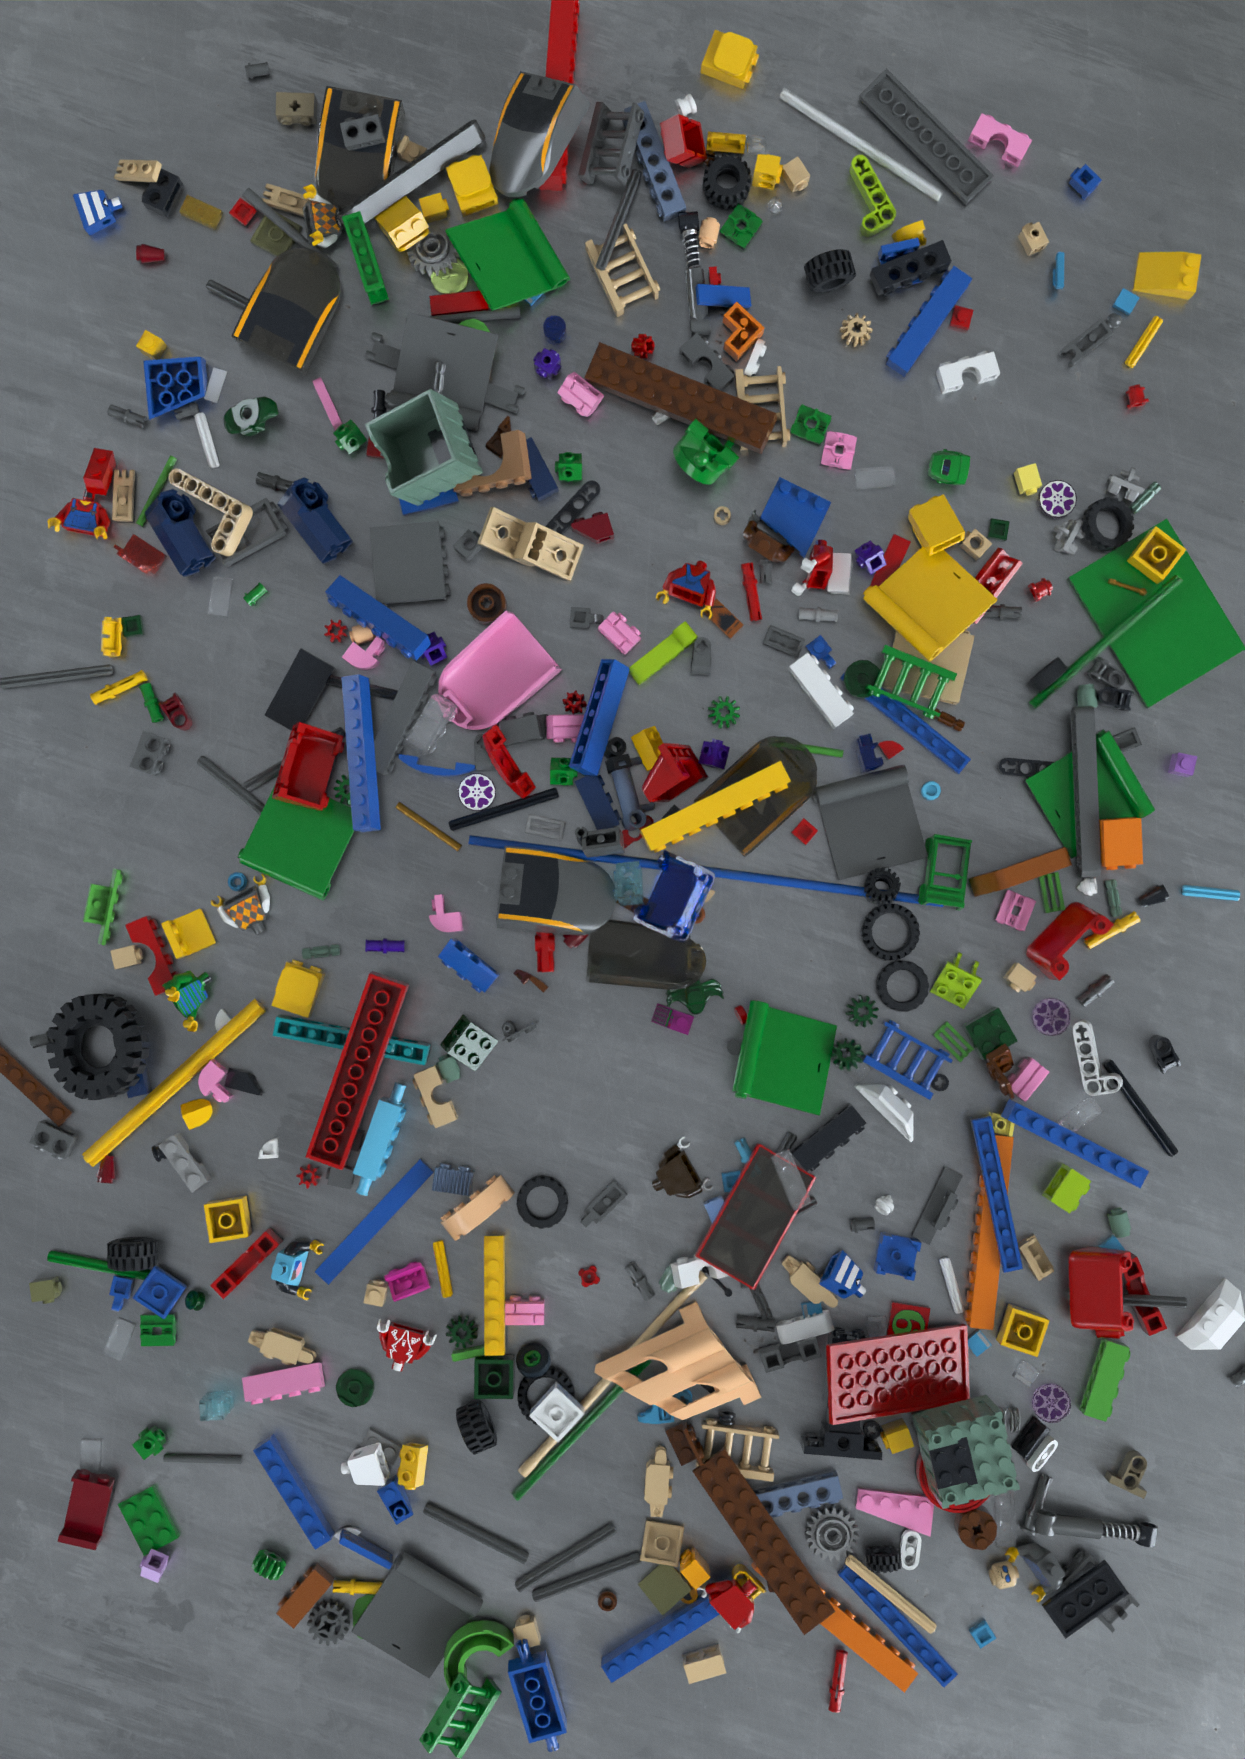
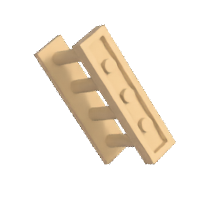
M627 223L623 225L624 234L618 236L614 247L628 241L632 251L609 261L604 271L596 268V263L604 243L599 246L598 244L594 245L592 239L585 242V250L617 317L624 314L625 304L649 293H652L656 300L658 299V291H660L658 282L656 280L653 281L636 245V235L632 228L629 229ZM636 258L639 269L618 279H610L608 275L609 270ZM644 276L648 286L624 297H618L617 287Z
M777 366L776 375L747 377V375L743 374V369H735L736 397L750 403L778 401L779 413H776L777 420H780L781 431L771 432L768 440L781 439L782 447H786L787 441H790V429H786L783 394V384H786L785 372H782L781 366ZM777 382L778 394L752 396L745 394V387L750 384ZM740 446V450H748L747 448Z
M714 1418L702 1420V1429H707L704 1448L705 1458H703V1462L711 1457L715 1431L726 1432L724 1449L730 1457L734 1433L744 1434L742 1462L739 1464L735 1463L744 1478L773 1482V1468H770L768 1465L772 1438L779 1439L778 1430L771 1426L758 1428L736 1424L723 1425L719 1424L718 1420ZM753 1436L764 1437L762 1459L759 1466H751L749 1463ZM696 1459V1467H698L699 1463Z

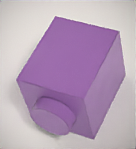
M1180 752L1172 754L1168 773L1184 777L1193 776L1197 756Z

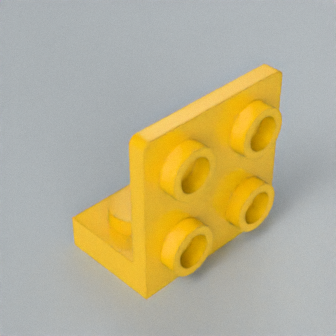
M197 909L177 919L161 923L176 959L184 958L216 943L202 909Z

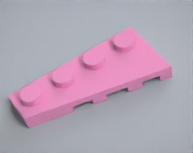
M857 1487L856 1509L931 1537L934 1504L925 1495Z

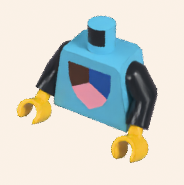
M313 1240L311 1243L292 1241L286 1248L278 1252L272 1268L271 1279L276 1280V1286L281 1292L291 1295L297 1294L299 1298L309 1300V1298L304 1297L306 1291L312 1292L311 1289L304 1286L298 1288L309 1249L319 1255L323 1251L317 1248L324 1246V1244L318 1240Z

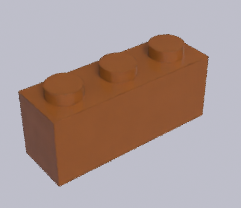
M318 1563L313 1568L309 1566L303 1574L304 1579L301 1582L297 1581L290 1589L292 1593L288 1597L284 1596L277 1604L279 1608L276 1614L293 1629L333 1583L334 1577Z

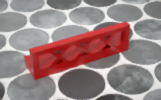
M998 547L975 579L997 598L1023 563L1018 559L1010 557L1004 549ZM1010 564H1013L1009 570H1006ZM986 611L973 623L977 624Z

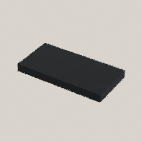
M300 648L265 716L289 730H292L293 726L298 722L305 723L335 667Z
M1103 1560L1044 1602L1042 1606L1066 1639L1129 1593L1106 1560Z

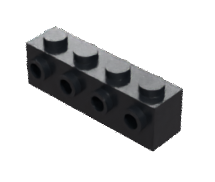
M849 1103L795 1147L791 1153L806 1172L809 1170L814 1171L819 1167V1162L823 1158L828 1159L835 1153L834 1149L839 1145L841 1147L846 1145L850 1141L849 1137L854 1133L857 1135L865 1129L864 1125L866 1122Z

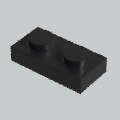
M1034 1416L1012 1448L1028 1461L1051 1429Z

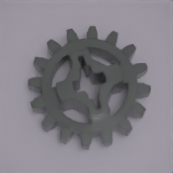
M331 1600L328 1601L327 1605L322 1601L319 1607L315 1606L313 1612H310V1620L307 1622V1626H312L308 1633H314L312 1639L319 1638V1644L326 1641L327 1646H329L330 1641L337 1644L338 1638L343 1640L344 1634H347L349 1630L347 1626L350 1624V1620H346L349 1613H343L345 1607L338 1608V1602L332 1605ZM318 1615H321V1616H320V1619H321V1620H319V1621L316 1623V1619H317ZM341 1623V1628L337 1632V1626Z

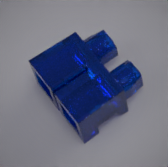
M871 733L859 736V739H857L858 749L855 753L860 772L865 773L880 769L884 765L882 757L876 758L874 752L878 742L873 743Z

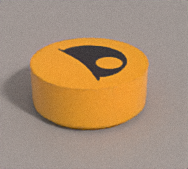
M687 1582L691 1586L692 1590L687 1595H685L681 1599V1601L686 1604H691L694 1601H696L698 1597V1590H695L693 1586L689 1582Z

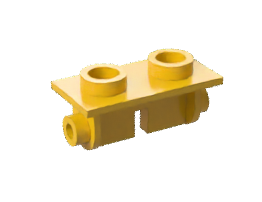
M708 131L706 150L744 154L746 135Z
M104 617L102 621V634L108 635V638H101V652H103V656H120L122 650L121 632L123 628L121 618L112 619V617Z

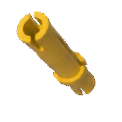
M140 670L118 682L105 685V688L91 693L90 697L93 703L97 705L109 698H116L115 695L148 681L145 672Z
M1133 911L1121 919L1117 918L1113 923L1114 926L1107 933L1102 935L1094 933L1084 938V943L1090 950L1116 934L1126 932L1127 928L1141 922L1139 916H1136L1137 913Z
M351 1579V1581L334 1580L333 1593H350V1595H354V1593L376 1594L382 1582L355 1581V1579Z

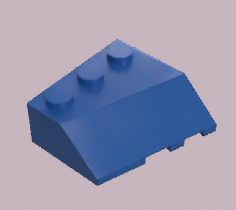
M201 356L143 361L149 420L205 397L208 381L206 360Z
M779 477L760 519L773 531L780 533L787 540L786 542L791 547L794 546L800 552L799 554L805 558L831 502Z
M456 938L450 939L438 956L445 966L456 970V974L464 981L466 979L472 983L471 987L479 993L481 991L485 993L500 975Z

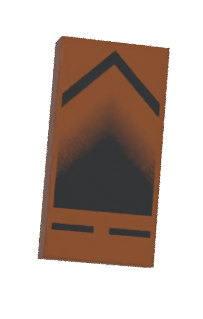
M716 598L713 606L710 608L712 612L710 621L731 639L743 627V624ZM708 611L703 612V614L709 619L710 613Z

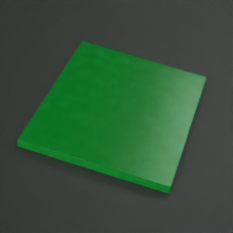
M1168 519L1155 525L1183 546ZM1155 526L1068 578L1103 637L1129 616L1138 606L1142 605L1145 600L1151 597L1154 592L1166 584L1175 574L1183 580L1176 588L1172 589L1173 591H1170L1169 594L1166 593L1167 596L1162 597L1163 599L1159 600V603L1152 607V609L1149 608L1150 610L1146 611L1145 615L1142 614L1143 617L1139 618V620L1136 619L1137 622H1133V625L1129 626L1128 630H1124L1123 634L1120 633L1121 636L1116 637L1117 639L1113 640L1112 644L1108 645L1146 708L1151 707L1245 650L1243 642L1187 551L1184 552L1164 580L1158 584L1127 562V559L1140 542ZM1114 579L1117 582L1132 587L1145 588L1147 593L1141 596L1138 592L1108 584V580Z

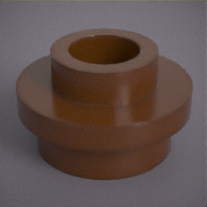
M604 1591L598 1597V1605L604 1611H611L617 1605V1597L611 1591ZM610 1598L611 1602L606 1603L604 1602V1599Z

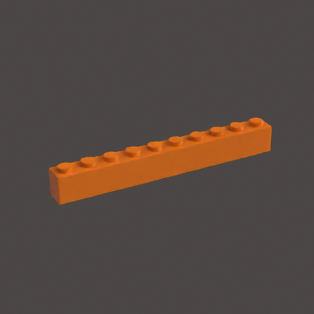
M995 1133L1008 1195L1014 1137ZM980 1175L979 1187H981V1194L977 1196L979 1212L975 1215L977 1231L973 1234L975 1250L971 1253L970 1259L973 1268L969 1272L968 1277L971 1287L970 1291H967L966 1296L969 1306L968 1310H965L964 1320L970 1328L993 1330L1001 1261L983 1176Z
M755 1562L751 1564L753 1569L765 1578ZM819 1586L823 1594H825L826 1591ZM825 1596L836 1612L820 1624L905 1693L919 1674L914 1669L916 1665L907 1657L905 1660L899 1656L901 1653L894 1646L891 1645L889 1648L885 1645L886 1640L878 1633L874 1636L869 1632L871 1628L863 1621L858 1623L854 1619L856 1616L850 1610L846 1609L844 1611L839 1607L841 1603L834 1597L829 1599Z

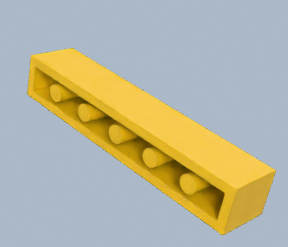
M484 1236V1356L505 1355V1236Z

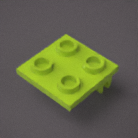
M958 952L953 963L949 961L946 963L931 987L930 992L964 1009L980 985L982 978L976 976L979 962L976 960L969 973L958 967L962 957V953Z

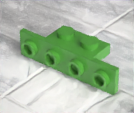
M113 868L109 887L90 883L83 916L84 922L101 925L98 944L105 945L106 941L108 942L110 939L111 931L109 930V925L114 920L115 912L113 911V906L117 904L119 896L117 887L122 882L121 870Z

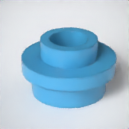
M235 872L229 876L228 886L233 891H242L247 886V878L244 874ZM237 878L241 880V884L238 886L235 884Z

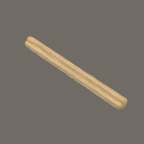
M851 1554L847 1556L844 1563L928 1633L931 1634L936 1630L937 1625L874 1572L868 1570L856 1557Z

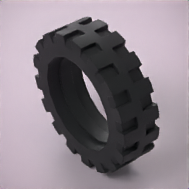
M1105 497L1089 505L1088 509L1084 511V518H1082V521H1084L1082 531L1086 534V540H1089L1093 547L1097 546L1099 550L1106 549V551L1127 543L1133 534L1132 530H1134L1133 515L1131 516L1130 508L1126 507L1123 501H1118V498L1110 499V497ZM1101 509L1112 511L1119 520V533L1114 539L1104 537L1097 528L1096 518Z
M904 960L891 962L881 970L880 975L877 977V994L883 1004L890 1009L908 1012L922 1005L924 999L928 996V977L924 970L913 962ZM899 970H907L913 973L918 981L916 995L906 1002L894 1000L887 990L889 977Z
M544 1175L533 1177L520 1188L516 1203L518 1213L523 1218L522 1220L530 1224L531 1227H538L539 1229L553 1227L565 1216L568 1207L567 1192L562 1184L553 1177H546ZM535 1187H549L556 1193L559 1201L558 1208L551 1216L545 1218L536 1217L528 1210L526 1204L527 1196Z

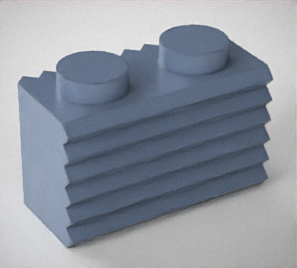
M440 1163V1166L435 1167L432 1191L466 1196L471 1195L475 1172L470 1170L471 1167L459 1166V1169L451 1168L452 1165L448 1163Z

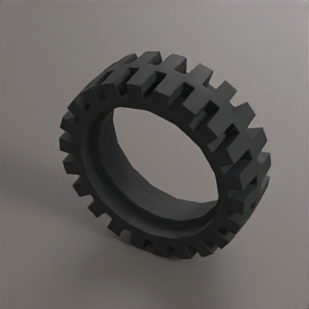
M891 903L880 905L870 911L864 919L862 925L863 942L867 949L878 958L884 960L902 959L915 949L919 941L920 926L917 918L906 907ZM886 913L900 915L909 927L907 942L900 949L894 951L880 948L872 936V927L875 921Z
M554 1366L549 1367L547 1372L540 1377L528 1378L524 1376L519 1385L517 1395L519 1409H521L523 1416L525 1415L528 1421L531 1420L535 1425L537 1423L529 1417L532 1407L527 1399L528 1389L535 1380L540 1378L557 1380L575 1398L571 1379L561 1369L558 1370Z

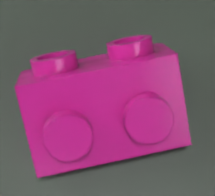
M411 1262L407 1264V1267L393 1269L384 1276L388 1282L394 1302L431 1288L425 1267L420 1262Z

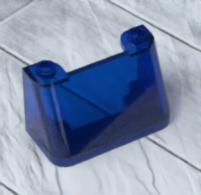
M664 850L658 859L659 868L662 870L647 905L642 904L635 909L633 921L683 943L691 933L712 887L715 873Z

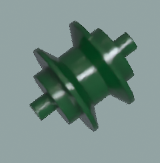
M191 1290L185 1298L186 1308L189 1310L194 1309L195 1311L201 1310L205 1304V1294L201 1291Z

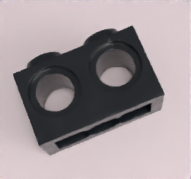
M161 169L157 182H150L148 188L142 194L144 206L167 218L183 185L179 176ZM168 180L165 186H161L163 181ZM155 198H160L159 202L153 203Z

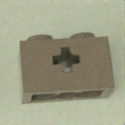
M276 92L275 115L278 122L284 125H291L292 123H300L304 126L317 124V99L315 93Z

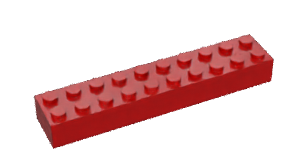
M551 0L545 76L547 78L574 84L575 53L577 51L576 34H578V16L580 11L579 0ZM569 144L550 177L539 187L540 190H563V184L567 183L566 166H568Z
M374 971L369 973L305 1156L306 1158L343 1170L346 1166L409 986L408 983Z

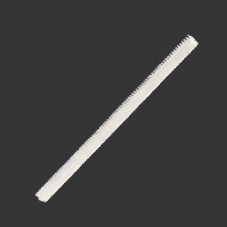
M787 88L783 89L780 99L785 100L786 103L804 113V115L810 117L816 123L818 122L824 128L826 127L836 136H840L850 145H854L859 151L878 161L877 163L891 170V172L897 174L903 180L905 179L909 184L911 183V185L917 187V189L919 188L923 193L925 192V194L929 195V197L931 196V198L933 197L938 202L942 195V190L933 188L934 185L927 184L928 181L924 180V178L922 180L921 178L919 179L920 176L918 174L916 175L915 173L913 175L914 172L912 170L910 171L909 169L907 171L904 165H899L900 163L896 162V160L894 161V159L891 160L892 157L886 156V153L883 155L884 152H880V149L878 151V148L872 147V144L870 146V143H866V140L864 142V139L858 138V135L856 137V134H852V131L850 133V130L848 132V129H844V126L842 128V125L836 124V121L834 123V120H830L831 117L828 119L827 116L826 118V115H822L823 112L820 114V111L814 110L815 107L808 106L809 103L807 101L804 103V101L800 100L799 96L797 98L796 96L794 97L792 95L793 92L791 93L790 91L788 93L786 91Z

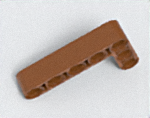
M1063 847L999 870L971 877L969 882L974 897L1038 878L1071 866L1072 863L1067 848Z

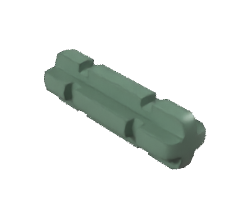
M1153 482L1129 506L1131 512L1134 514L1138 513L1155 496L1154 494L1161 489V486L1157 482Z
M1115 879L1106 880L1108 902L1112 908L1110 909L1111 916H1121L1122 908L1119 907L1121 903L1118 889L1116 890L1117 882Z
M338 944L331 945V947L325 945L312 947L313 949H310V947L302 949L303 959L329 957L331 954L332 956L340 955Z

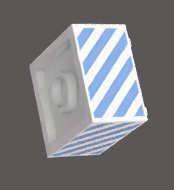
M556 1381L532 1407L529 1417L556 1442H559L585 1414V1407Z

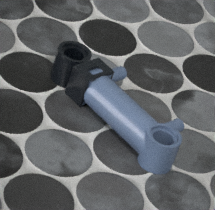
M614 737L607 743L604 756L608 760L605 761L608 774H611L623 815L622 825L626 830L634 831L644 826L646 823L644 812L654 810L655 804L653 802L639 804L630 768L634 765L642 764L640 756L630 758L629 754H624L626 751L625 741L620 737ZM611 745H614L617 748V752L612 750ZM632 816L635 817V819H636V821H637L636 824H634V823L632 822V820H631V817H632Z

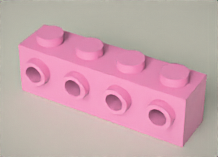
M319 1362L242 1378L245 1402H251V1405L263 1403V1399L270 1398V1401L280 1400L282 1395L289 1394V1397L299 1396L301 1391L306 1390L309 1393L319 1392L321 1387H325L322 1363Z

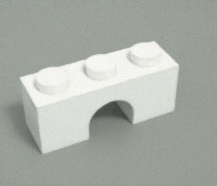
M983 351L976 354V357L969 358V356L958 359V362L955 363L948 361L940 364L936 371V376L941 393L945 394L961 389L963 385L962 373L972 372L976 376L978 384L997 379L1000 375V370L994 351L990 353Z
M715 1248L711 1250L712 1253H708L710 1256L733 1268L730 1251L723 1250V1248ZM695 1254L693 1258L681 1257L676 1259L677 1262L670 1263L674 1285L682 1289L700 1284L699 1271L704 1266L708 1268L709 1276L719 1279L729 1276L696 1257Z

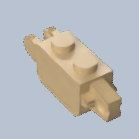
M788 1254L781 1263L789 1272L790 1283L813 1304H819L823 1301L829 1307L836 1308L838 1305L837 1297L819 1284L823 1274L819 1276L815 1272L816 1268L809 1261L806 1263L802 1260L798 1261Z
M275 1327L267 1332L252 1330L248 1339V1343L260 1348L259 1352L263 1353L264 1357L269 1359L278 1358L286 1365H296L298 1361L311 1364L317 1355L315 1350L313 1351V1349L311 1350L304 1346L305 1341L303 1337Z
M659 1445L655 1450V1458L646 1462L644 1499L647 1503H650L651 1517H662L668 1498L672 1497V1486H669V1479H673V1467H670V1460H667L666 1448L664 1445Z

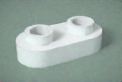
M758 338L744 375L749 377L752 374L756 375L760 366L757 363L759 356H764L767 348L764 345L765 341Z
M1052 1436L1045 1437L1027 1461V1467L1033 1472L1040 1470L1057 1448L1058 1442Z
M911 1529L903 1532L900 1543L902 1567L906 1570H913L918 1566L922 1543L920 1534ZM909 1536L914 1537L912 1541H908ZM907 1555L912 1556L910 1560H905V1557Z

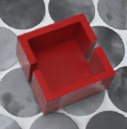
M677 114L660 123L661 137L665 148L664 155L667 161L691 168L707 160L700 122Z

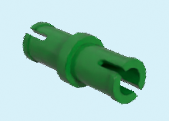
M151 683L142 684L139 686V689L145 701L143 703L144 707L148 709L152 723L162 721L164 717L158 705L159 699L155 697Z

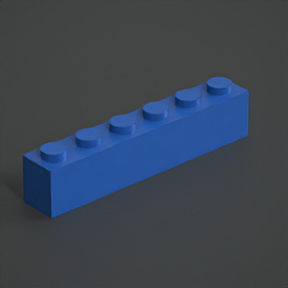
M955 266L950 271H945L941 277L943 281L941 285H936L930 293L932 297L929 302L925 300L919 309L920 315L912 318L908 324L910 327L908 332L905 333L903 331L897 340L899 344L896 349L892 347L886 356L888 358L887 366L901 376H906L973 278Z
M339 575L325 591L330 605L335 608L338 606L347 617L355 618L357 623L363 628L366 626L370 628L376 637L384 638L386 643L392 648L397 647L406 658L411 657L417 661L431 645L427 634L343 576Z
M601 659L569 764L570 768L583 775L598 776L628 677L629 667L615 659Z
M273 1434L257 1444L253 1450L314 1549L316 1550L330 1541L335 1531L275 1435Z

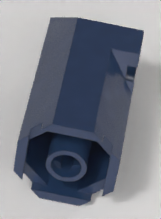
M304 477L291 484L277 505L322 564L334 560L337 557V553L346 551L353 541L328 509V504H326L328 494L319 483L314 481L312 484L308 482L309 479Z
M171 489L161 492L145 511V516L180 575L186 577L199 572L201 566H204V568L209 566L216 559V556L193 520L196 509L189 497L184 494L180 496L176 494L178 491Z

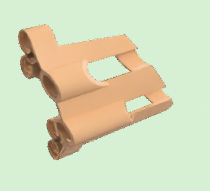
M697 1301L679 1309L684 1324L604 1360L595 1366L594 1373L600 1377L616 1383L632 1396L649 1405H656L681 1420L739 1397L743 1405L761 1398V1394L747 1364L741 1366L729 1354L718 1336L707 1325ZM649 1359L661 1361L668 1368L667 1371L645 1381L626 1371ZM696 1384L713 1386L715 1392L689 1404L672 1396Z

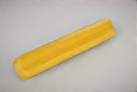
M1158 316L1152 318L1126 359L1125 364L1130 368L1136 365L1161 326L1163 320Z
M438 1240L433 1242V1249L442 1297L448 1298L453 1295L444 1242Z

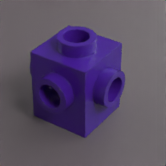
M544 348L542 352L539 351L533 359L535 372L542 378L546 377L551 380L561 370L560 355L552 349L547 350Z
M871 540L854 550L857 556L855 559L857 565L861 569L864 568L870 575L887 565L882 548L879 545H875Z
M435 631L427 634L431 645L421 655L422 658H427L430 666L447 658L444 650L447 646L442 636L438 638Z
M712 739V742L704 741L698 763L711 768L725 770L730 747L723 745V741Z

